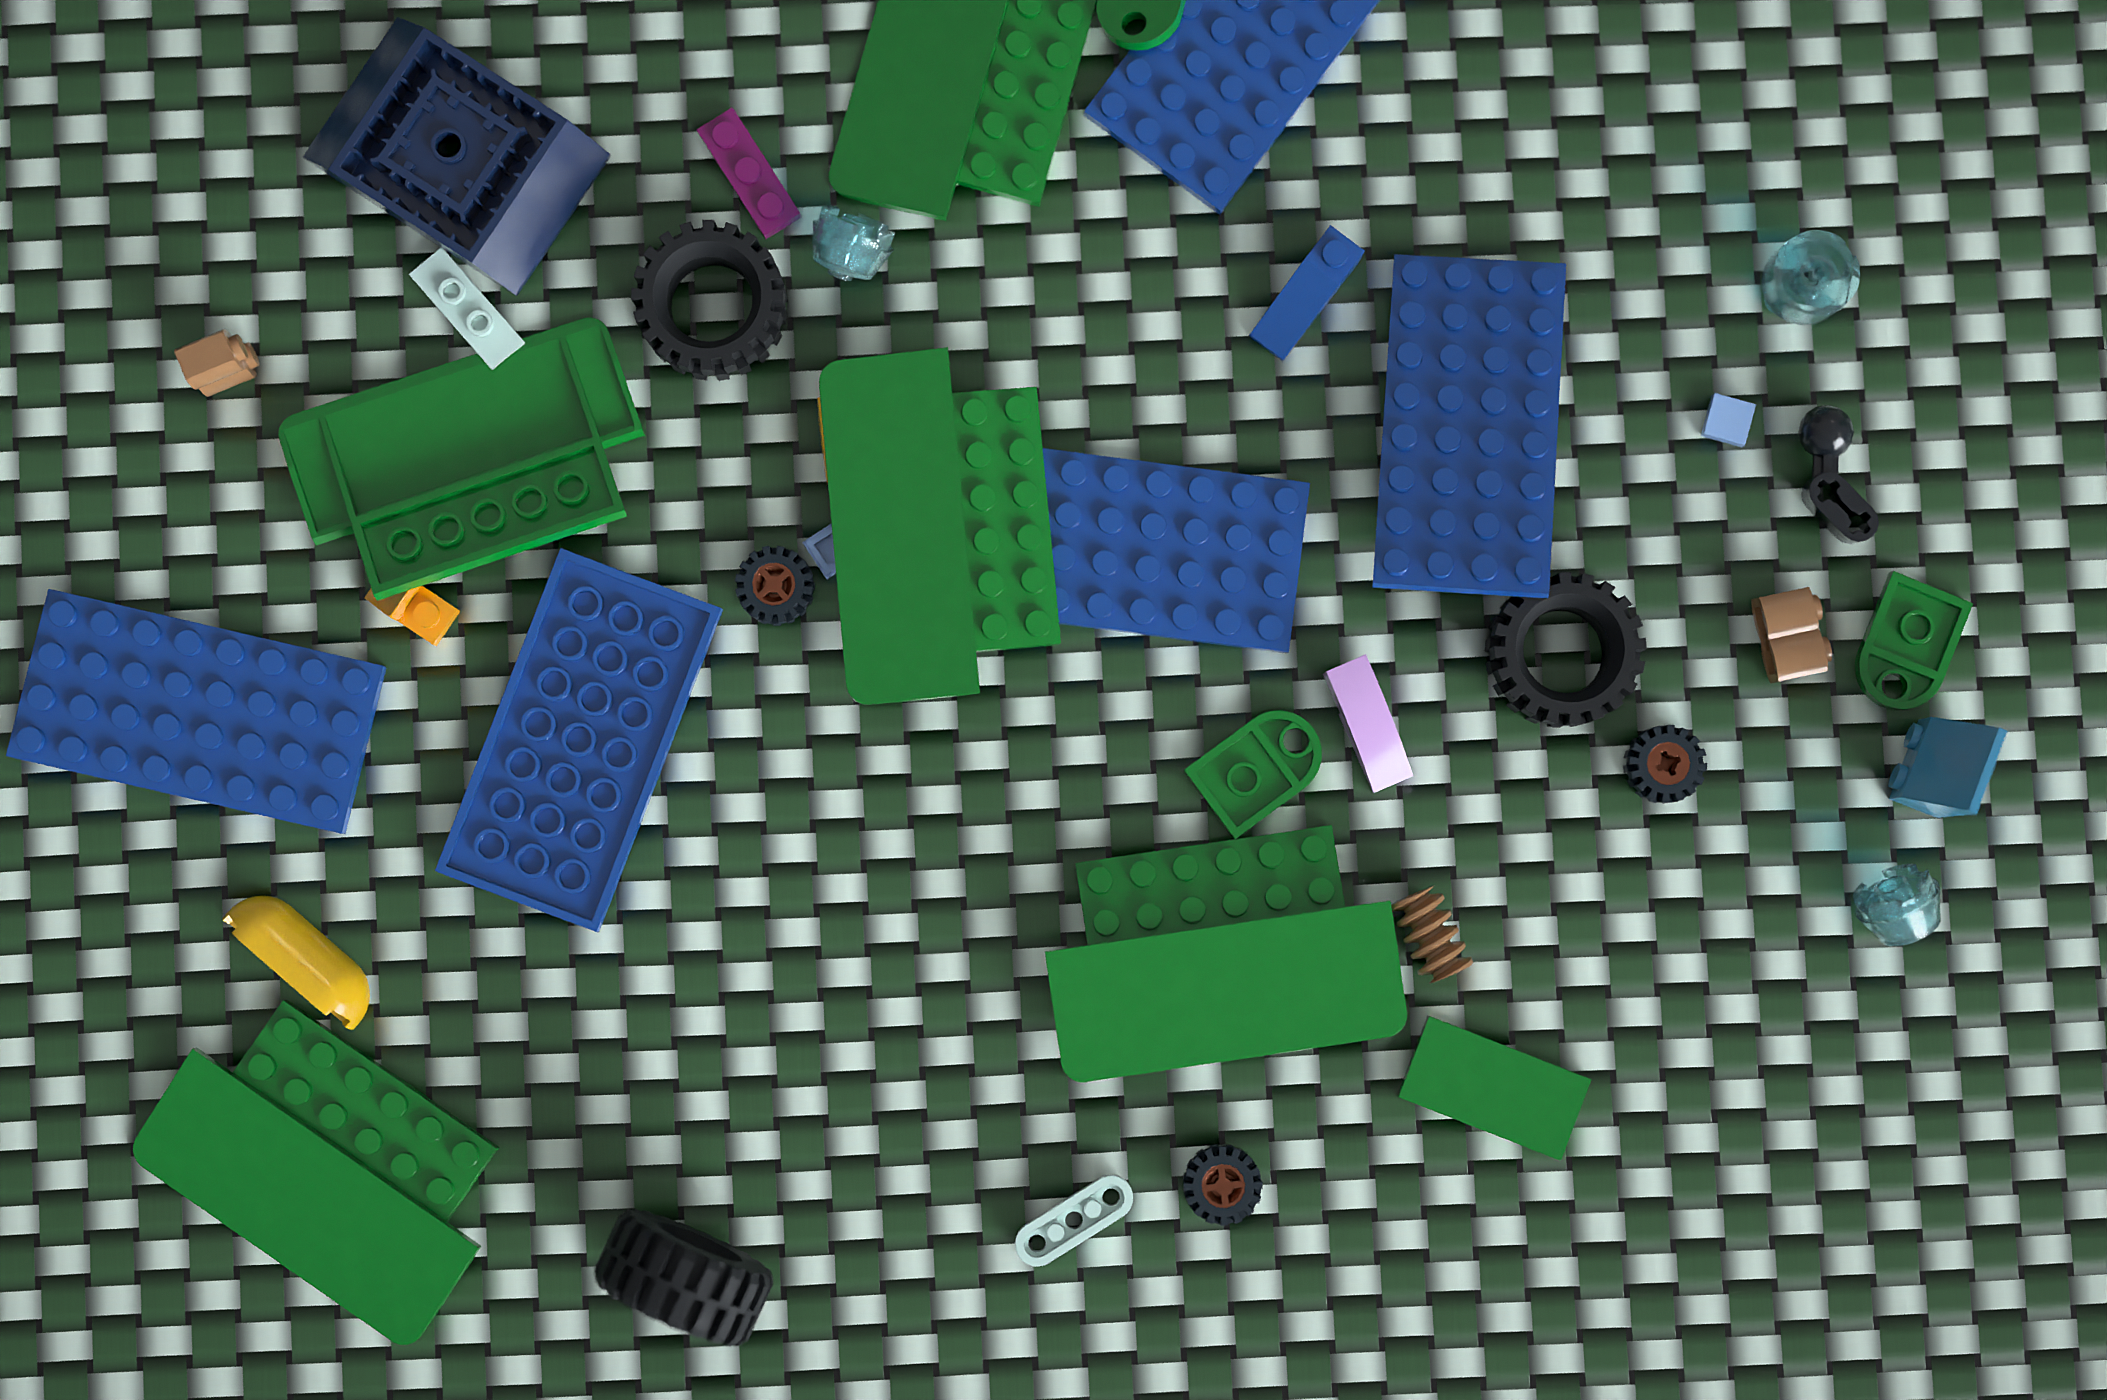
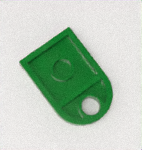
M1097 0L1096 10L1104 33L1113 43L1128 50L1138 51L1154 48L1173 35L1181 22L1186 0ZM1134 19L1146 21V27L1141 33L1129 35L1124 32L1126 25Z
M1889 572L1855 659L1856 679L1863 693L1875 704L1891 710L1911 709L1929 701L1937 693L1944 680L1973 603L1898 572ZM1889 674L1898 677L1902 683V692L1896 699L1887 697L1882 690V681Z
M1269 711L1249 721L1183 771L1232 838L1236 839L1313 781L1321 765L1322 748L1316 731L1304 718L1288 711ZM1299 729L1305 733L1308 742L1303 752L1295 754L1285 748L1283 738L1288 730Z

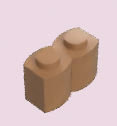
M226 329L174 350L188 384L195 390L199 389L206 397L257 377L255 367L260 366L252 345L249 342L244 344L238 334L232 336Z
M1810 587L1751 600L1754 623L1761 641L1763 662L1770 683L1828 671V662L1832 661V649L1828 638L1821 636L1818 620H1821L1823 617L1822 605L1819 597L1816 594L1812 595Z

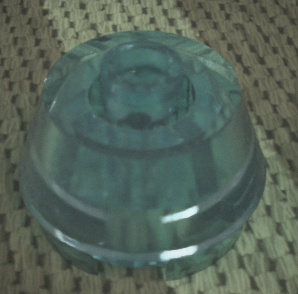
M822 206L818 220H813L812 222L813 260L828 268L827 272L830 275L842 280L852 281L853 277L864 280L872 279L894 251L891 244L895 232L888 231L889 226L859 213L858 216L843 213L841 217L838 216L839 207Z
M1916 864L1893 866L1882 870L1884 879L1874 883L1869 888L1863 882L1856 888L1853 894V900L1857 907L1855 915L1884 945L1902 946L1919 941L1931 934L1940 924V885L1936 879L1931 877L1928 869L1920 872Z

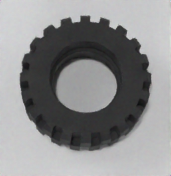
M628 1209L618 1216L594 1268L595 1282L598 1287L607 1291L608 1295L620 1300L629 1308L635 1309L643 1313V1315L660 1321L673 1329L684 1331L697 1338L707 1339L713 1343H723L726 1346H739L749 1339L773 1286V1277L770 1269L764 1267V1264L751 1258L747 1253L686 1224L638 1209Z

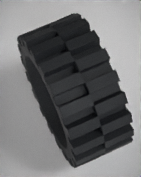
M702 220L703 228L696 229L693 228L691 222L679 225L682 233L672 237L670 232L667 231L659 236L662 245L657 250L649 246L643 254L647 261L645 267L637 265L634 273V278L638 283L637 288H631V300L636 306V311H633L636 323L656 355L664 363L667 361L675 371L683 375L687 371L692 373L695 379L706 381L708 375H715L719 381L730 379L729 373L739 370L742 376L752 371L749 364L756 359L762 364L770 356L767 351L771 344L777 346L782 338L780 327L781 324L786 325L788 312L785 308V302H788L783 278L766 246L763 248L757 237L747 231L744 235L740 233L737 225L728 222L725 223L724 228L717 227L714 220ZM705 266H724L738 272L747 280L752 290V307L746 322L733 335L718 341H700L687 336L676 327L672 317V299L677 286L689 273Z
M1559 572L1550 577L1548 598L1511 596L1499 608L1501 611L1492 619L1488 628L1492 630L1491 636L1485 640L1484 652H1489L1490 661L1485 663L1487 674L1493 673L1497 684L1493 685V688L1497 695H1505L1509 700L1506 706L1514 713L1521 711L1526 714L1525 720L1534 724L1543 722L1547 723V727L1553 728L1563 726L1574 727L1604 717L1609 712L1615 711L1624 703L1622 701L1624 697L1633 693L1638 685L1634 682L1636 675L1643 673L1646 662L1640 660V652L1647 650L1646 638H1639L1637 629L1642 627L1643 624L1639 615L1632 618L1627 608L1632 605L1625 595L1617 598L1612 593L1616 587L1607 581L1598 584L1593 582V575L1582 573L1576 577L1571 576V572ZM1551 611L1574 613L1585 619L1597 633L1602 649L1601 664L1595 678L1584 689L1573 693L1550 690L1541 685L1528 670L1523 653L1524 639L1531 624L1541 614Z

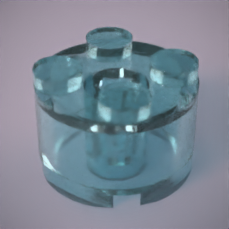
M1809 230L1794 236L1783 244L1769 258L1762 274V291L1767 309L1787 322L1797 325H1812L1828 319L1844 307L1856 293L1860 281L1859 262L1845 245L1847 243L1834 233L1824 230ZM1806 271L1810 272V279L1816 281V284L1809 283V278L1804 275Z

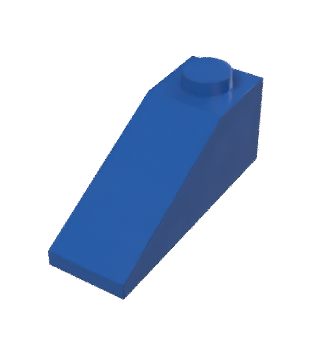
M1330 225L1252 330L1249 337L1283 362L1360 262L1365 250Z

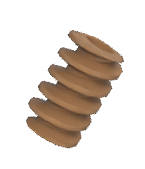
M1434 886L1411 894L1391 905L1392 912H1405V915L1396 925L1397 927L1412 928V931L1403 940L1404 943L1419 944V947L1410 956L1412 959H1426L1427 963L1417 972L1419 975H1433L1434 979L1429 984L1458 973L1473 964L1471 957H1457L1466 947L1464 941H1450L1459 929L1457 925H1443L1452 913L1450 909L1436 910V907L1445 897L1443 893L1429 894V891Z

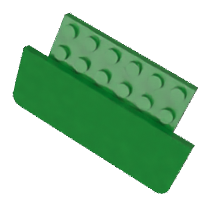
M878 0L829 170V182L833 190L841 196L943 221H946L956 184L1039 207L1097 0Z
M582 318L522 338L525 344L493 370L476 353L287 417L280 425L278 432L279 440L311 538L317 546L354 533L373 595L378 601L627 517L604 449L645 436L609 331L602 321L596 318Z
M948 347L844 359L829 363L820 374L819 391L846 688L851 698L860 704L873 705L979 694L980 686L976 652L1060 645L1061 637L1037 386L952 393Z
M1332 825L1075 863L1087 945L1045 952L1061 1065L1064 1073L1076 1082H1092L1386 1038L1399 1033L1407 1020L1391 900L1349 907L1345 906Z
M283 1000L233 1072L200 1049L192 1048L137 1135L133 1144V1154L138 1164L387 1339L399 1345H408L422 1336L481 1248L480 1244L452 1226L448 1221L492 1159L499 1146L288 1000Z

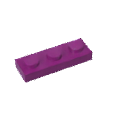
M733 107L696 129L765 239H768L801 218L799 210Z

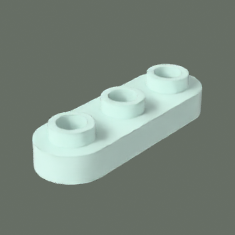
M1104 1175L1023 1225L1018 1231L1015 1240V1248L1019 1258L1030 1266H1044L1122 1218L1129 1212L1133 1203V1193L1129 1183L1118 1175ZM1109 1188L1116 1189L1119 1192V1199L1114 1204H1107L1102 1198L1104 1191ZM1070 1212L1081 1214L1083 1220L1079 1226L1070 1227L1066 1223V1216ZM1041 1235L1046 1241L1044 1248L1033 1250L1029 1246V1239L1032 1236Z

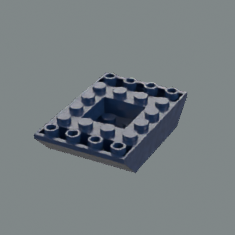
M399 17L396 18L303 155L305 160L439 247H442L515 296H518L611 157L610 153L557 112L425 27ZM449 136L459 138L461 147L455 156L443 157L439 154L438 147L444 138Z

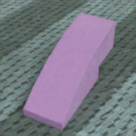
M1366 654L1323 673L1340 712L1341 722L1372 792L1375 793L1412 777L1413 774L1398 731Z

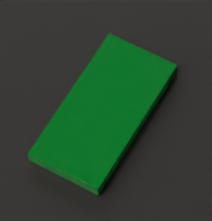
M1427 1015L1397 1097L1561 1161L1592 1079Z

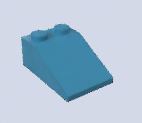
M1936 717L1919 719L1917 724L1913 723L1905 736L1904 747L1908 749L1903 763H1898L1890 776L1889 787L1893 789L1889 799L1936 818L1977 814L2007 730L2000 727Z

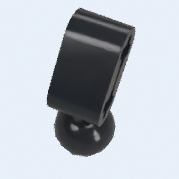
M1831 405L1817 406L1805 414L1800 422L1798 431L1800 443L1806 452L1813 456L1812 478L1807 480L1802 488V501L1807 509L1842 543L1854 544L1867 541L1874 536L1878 529V515L1843 477L1838 475L1839 456L1846 452L1853 440L1854 429L1852 421L1847 413L1838 407ZM1829 484L1832 490L1828 495L1832 500L1827 499L1821 502L1817 497L1821 492L1818 486L1822 487ZM1859 515L1862 521L1858 526L1862 531L1850 532L1848 527L1851 524V520L1848 516L1854 517Z

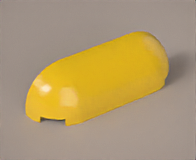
M254 896L240 901L225 914L222 920L235 928L232 934L323 1014L327 1016L331 1012L342 1022L345 1028L354 1030L366 1014L370 1000L369 984L363 970L288 903L272 896Z

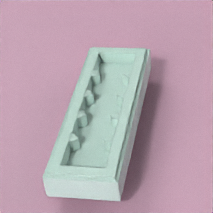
M442 247L409 274L492 370L525 344L521 337Z

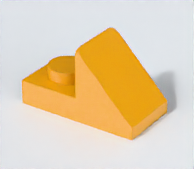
M424 586L378 601L374 597L372 589H370L364 597L387 616L397 620L435 646L438 645L460 613L459 609Z

